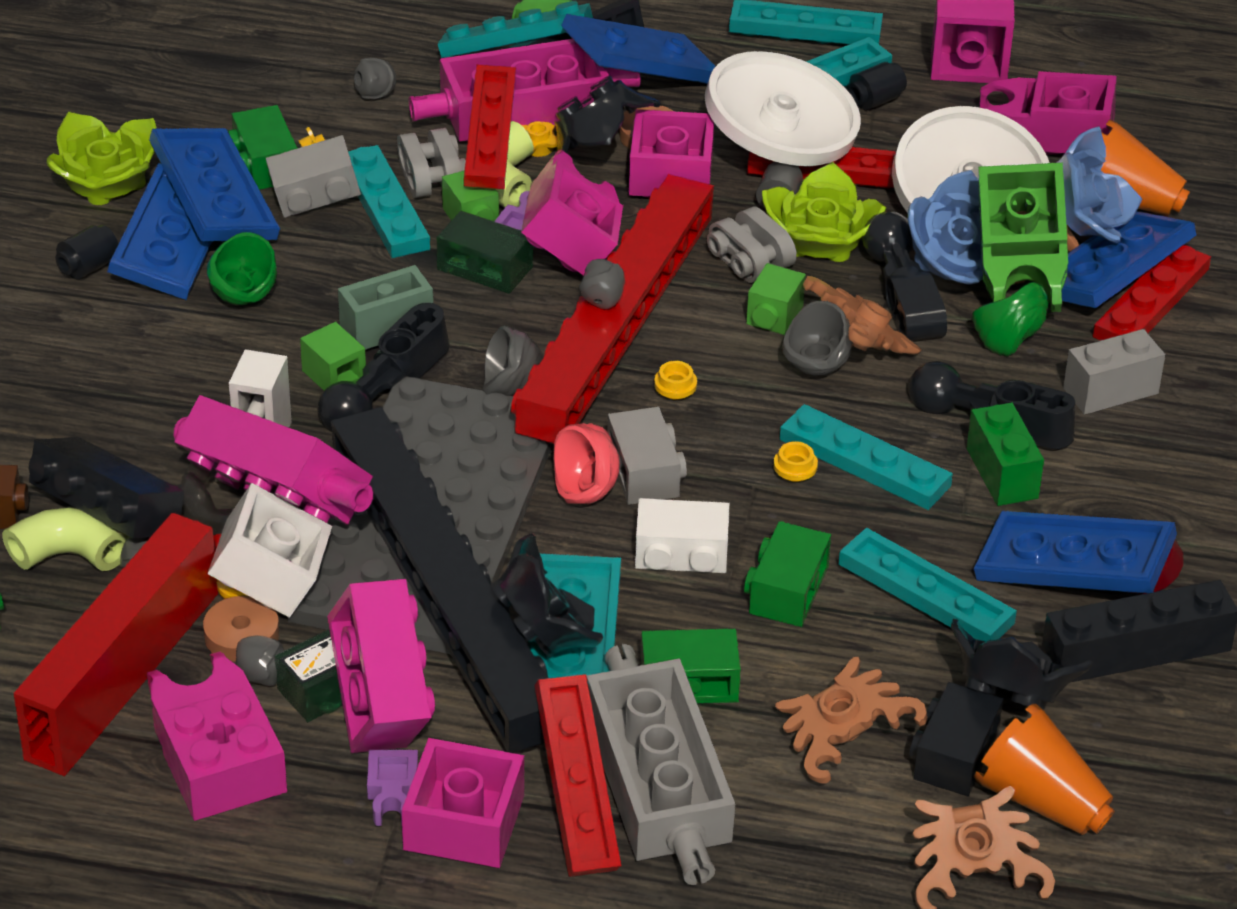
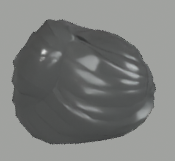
M815 301L803 307L792 320L783 339L782 350L788 361L801 372L812 376L832 373L844 365L850 356L853 342L849 340L848 331L850 323L845 313L836 304L828 301Z
M504 325L499 327L492 336L485 357V379L482 391L487 395L490 393H501L505 396H514L518 388L523 389L527 383L533 365H539L544 358L540 347L529 337L528 333Z

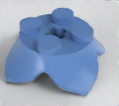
M1095 127L1079 134L1062 158L1056 162H1063L1066 223L1080 236L1095 235L1111 242L1119 243L1122 236L1114 228L1128 223L1134 217L1142 202V198L1122 177L1104 173L1101 170L1103 163L1106 162V145L1100 127Z
M969 170L948 177L938 185L929 199L922 196L915 198L908 207V223L912 235L913 248L916 252L914 260L919 264L921 270L931 271L933 274L946 280H954L964 284H975L983 279L978 178Z

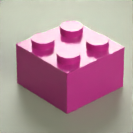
M936 0L931 47V80L990 83L992 81L1008 79L1015 22L1014 0Z
M636 109L630 153L629 195L650 198L653 189L659 188L668 174L710 184L714 121L709 113Z
M428 738L402 807L403 850L500 868L524 798V755Z

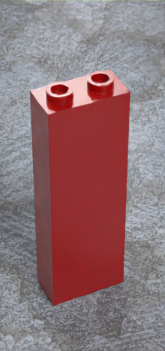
M172 512L14 691L13 695L24 761L65 777L146 681L147 673L157 668L218 595L217 579L208 575L215 554L213 529L211 526Z

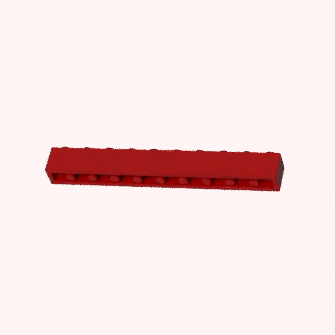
M668 174L661 186L653 189L648 205L645 209L641 208L638 211L635 224L631 230H625L620 246L616 251H612L607 259L612 263L619 264L625 274L624 290L619 301L612 308L600 309L580 296L572 317L565 318L559 336L555 341L548 343L544 358L539 365H533L527 383L523 389L518 388L513 396L511 413L516 415L515 433L554 443L559 431L570 424L580 423L712 218L714 185Z

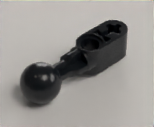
M885 211L872 216L865 225V227L867 225L869 227L866 234L862 236L863 246L873 259L886 263L883 269L886 279L885 295L897 331L904 334L910 341L944 337L947 333V314L933 276L929 271L922 272L919 264L912 261L909 257L913 242L908 219L894 211Z
M422 303L412 307L380 337L378 342L379 351L374 355L373 360L363 368V376L355 383L351 381L336 382L323 391L318 401L317 410L319 419L327 430L332 432V420L373 409L372 400L379 393L392 389L393 386L405 377L420 378L446 354L450 343L444 311L440 306L433 303Z
M931 361L921 365L910 378L908 387L910 399L923 412L944 414L956 407L972 410L1013 402L1036 445L1060 449L1069 446L1074 441L1075 399L1069 393L1020 380L1006 381L998 386L986 383L973 386L963 383L958 371L948 363L941 361Z

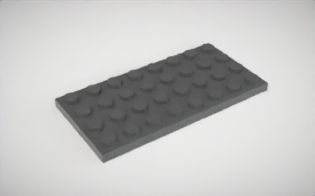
M405 377L392 387L383 410L391 423H398L405 446L408 450L413 449L417 454L422 474L425 478L431 477L438 500L442 506H449L454 517L455 528L460 535L465 534L468 537L473 557L478 564L483 563L486 566L492 585L499 579L554 443L515 433L516 415L511 413L513 396H505L501 393H490L487 395L482 390L415 377ZM366 510L363 512L355 511L348 525L330 518L328 524L332 526L316 581L290 618L288 617V622L330 630L327 616L349 584L406 579ZM406 579L409 595L415 596L418 607V618L415 623L417 641L421 640L426 650L450 654Z

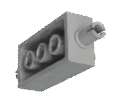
M622 644V650L625 655V659H622L618 645L613 646L606 652L604 657L610 671L586 675L603 767L636 861L676 853L685 882L696 885L697 880L693 871L697 870L701 884L705 883L715 874V867L710 860L706 847L732 842L736 804L681 660L679 658L638 666L633 647Z

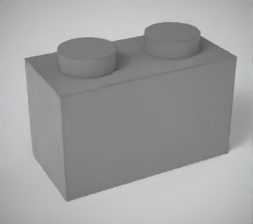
M343 135L266 158L283 217L361 195Z
M1144 329L1069 349L1063 389L1074 397L1075 404L1084 415L1159 394L1166 354Z
M652 407L608 414L607 432L620 455L618 479L627 504L639 503V498L669 499L680 497V479L686 478L687 475L686 461L683 452H676L675 450L676 440L673 425L665 423L660 408Z

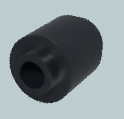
M882 62L853 74L849 80L848 92L858 107L863 110H869L898 98L901 92L906 89V75L897 63Z
M89 226L58 243L55 256L56 264L63 274L74 279H81L110 263L118 246V241L114 233L107 226Z

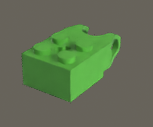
M1063 162L980 166L978 170V198L983 283L992 302L1004 299L1006 292L1014 283L1029 280L1044 287L1047 299L1051 305V312H1061L1062 290L1068 272ZM1024 211L1025 214L1021 215L1016 212Z

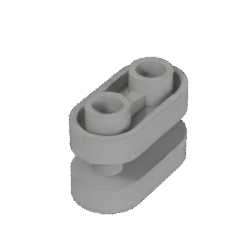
M446 128L429 130L428 143L420 144L415 133L397 136L400 166L413 198L430 196L432 193V183L440 182L442 187V176L465 170V158L459 159L457 139L455 135H449ZM427 159H431L433 167H429Z
M756 206L737 213L735 221L727 217L712 223L709 227L707 244L712 254L721 258L733 269L738 277L743 278L749 283L756 281L767 263L787 268L796 262L797 253L791 236Z

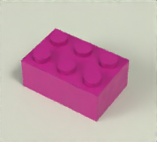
M406 579L349 584L327 618L351 753L406 748L429 722L435 711L434 694L431 687H426L423 669L426 666V650L424 643L421 640L417 641L414 624L418 618L415 596L409 595Z

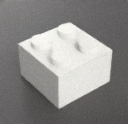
M251 483L226 520L208 575L218 579L224 585L235 588L261 602L265 607L272 608L290 618L316 581L332 526Z

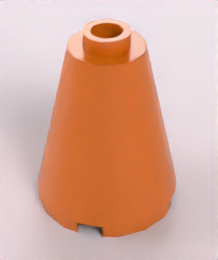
M1110 119L1106 126L1111 132L1109 135L1102 133L1106 145V162L1103 163L1101 170L1104 173L1119 175L1129 183L1142 198L1138 209L1164 216H1169L1172 210L1179 213L1190 194V191L1184 189L1187 180L1121 125Z
M1037 704L1029 705L1025 710L1032 716L1024 723L1015 718L1006 727L981 761L988 767L987 772L984 774L976 771L974 775L975 781L997 794L1004 788L1011 786L1015 789L1014 795L1010 799L1011 801L1081 835L1086 834L1090 829L1097 834L1108 823L1115 812L1109 806L1113 796L1045 711Z

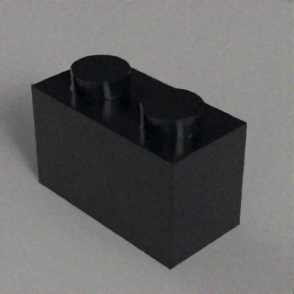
M948 682L941 698H933L927 710L928 718L925 723L927 725L925 731L917 730L914 735L909 752V757L916 759L914 780L969 797L976 782L974 775L976 771L981 772L984 765L981 761L993 745L999 732L1004 698Z

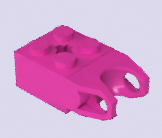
M1039 71L1037 78H1012L992 81L981 87L980 108L1000 113L1020 124L1039 142L1046 155L1066 153L1076 137L1091 128L1100 127L1101 132L1109 135L1111 132L1107 128L1106 123L1110 119L1113 121L1115 119L1117 76ZM993 91H1000L1007 95L1009 103L992 105L989 103L987 96Z
M558 150L538 177L531 183L521 233L536 248L545 249L556 256L565 268L572 272L578 271L584 276L585 268L590 261L605 259L618 245L623 205L619 203L617 193L612 184L607 181H602L601 184L589 181L575 168L571 156L563 150Z
M221 651L210 654L213 666L211 670L212 675L206 681L196 685H179L171 681L167 675L159 670L147 673L148 687L153 706L152 714L155 733L161 743L165 760L194 821L287 792L284 751L244 671L230 661Z

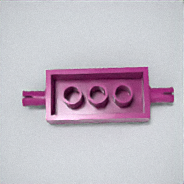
M573 39L441 58L440 93L416 97L410 96L409 111L412 121L446 116L447 119H450L460 142L468 140L477 64L516 67L511 121L517 122L521 126L536 121L549 122L555 126L554 121L557 118V107L574 96H577L580 101L590 95V87L599 80L610 75L614 82L621 80L627 87H639L641 82L640 73L598 66Z
M199 395L189 416L181 418L174 427V443L190 452L186 459L207 471H211L214 468L217 471L215 478L238 490L241 484H245L243 489L247 490L250 484L253 483L298 508L300 506L304 507L303 511L326 523L332 518L347 525L355 511H365L372 502L373 490L369 483L373 476L316 437Z

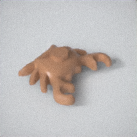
M807 276L803 283V288L806 291L811 290L821 297V301L836 304L845 313L850 323L848 331L849 340L853 342L854 347L866 351L869 347L884 351L890 349L900 354H919L922 349L910 341L904 334L892 329L888 324L892 316L882 306L873 301L863 299L859 295L853 297L842 288L834 289L818 278Z
M853 657L846 667L834 678L835 684L813 697L806 694L797 698L779 701L775 707L783 713L793 714L784 723L783 730L786 733L798 731L793 743L795 751L801 752L813 740L805 757L804 769L811 780L827 784L831 780L828 770L818 769V766L827 761L838 765L842 760L840 751L832 745L853 741L861 733L869 729L880 715L885 716L890 726L896 730L900 726L899 718L904 714H915L916 724L923 726L928 718L925 704L918 698L890 697L900 692V686L897 683L891 682L877 683L882 677L880 669L871 670L857 676L860 668L859 657Z
M1013 787L1004 788L998 794L981 801L978 805L958 808L935 804L925 800L916 801L915 807L919 812L937 819L935 822L918 827L912 833L913 838L918 840L934 837V840L923 847L914 859V865L917 868L922 867L931 856L935 857L936 860L935 866L920 881L915 890V904L919 909H937L928 901V892L931 890L941 891L946 899H953L955 897L956 890L949 875L950 871L957 872L963 878H967L972 873L985 871L995 874L1000 870L1003 863H1008L1012 868L1014 888L1019 889L1023 887L1025 877L1034 875L1042 882L1041 891L1038 893L1040 900H1047L1052 894L1055 885L1052 870L1041 861L1023 853L1017 846L1019 844L1030 850H1037L1040 845L1039 840L1027 832L1009 826L1025 824L1029 821V815L1018 811H999L998 809L1012 798L1015 791Z

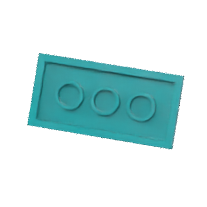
M540 554L544 569L548 572L545 574V578L547 577L557 589H563L595 608L594 628L592 631L602 633L603 640L595 647L578 646L555 653L550 658L540 649L535 640L532 642L528 641L531 652L534 656L539 655L543 659L548 678L583 674L592 675L610 671L604 657L606 652L615 646L621 558Z

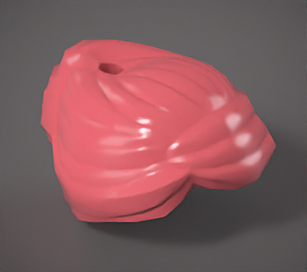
M592 423L570 424L559 431L554 442V470L558 493L568 504H591L601 500L617 481L620 455L612 443L609 433L603 427Z

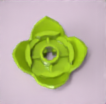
M68 112L57 132L56 141L59 155L54 153L49 155L47 166L55 173L64 177L71 190L86 196L89 203L93 205L107 204L114 197L125 195L132 190H139L145 186V172L150 167L149 163L155 152L149 141L152 129H157L154 118L131 120L124 123L117 132L113 133L109 131L102 121L92 116Z
M834 162L809 174L803 180L796 194H794L793 190L790 192L785 187L762 190V202L768 216L791 236L796 248L797 257L807 255L815 258H828L834 262L848 260L850 252L857 247L862 236L866 234L869 225L866 227L865 225L872 216L886 211V206L877 200L867 199L863 202L861 199L857 200L856 186L852 179Z

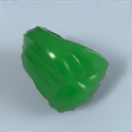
M251 232L236 234L225 241L214 252L207 264V276L211 287L223 301L234 305L252 304L264 298L274 286L277 278L275 253L270 243L262 236Z
M1031 282L1011 296L983 305L973 311L972 321L985 349L999 356L1009 357L1015 354L1022 342L1027 337L1035 334L1044 324L1046 310L1048 309L1047 294L1042 285Z

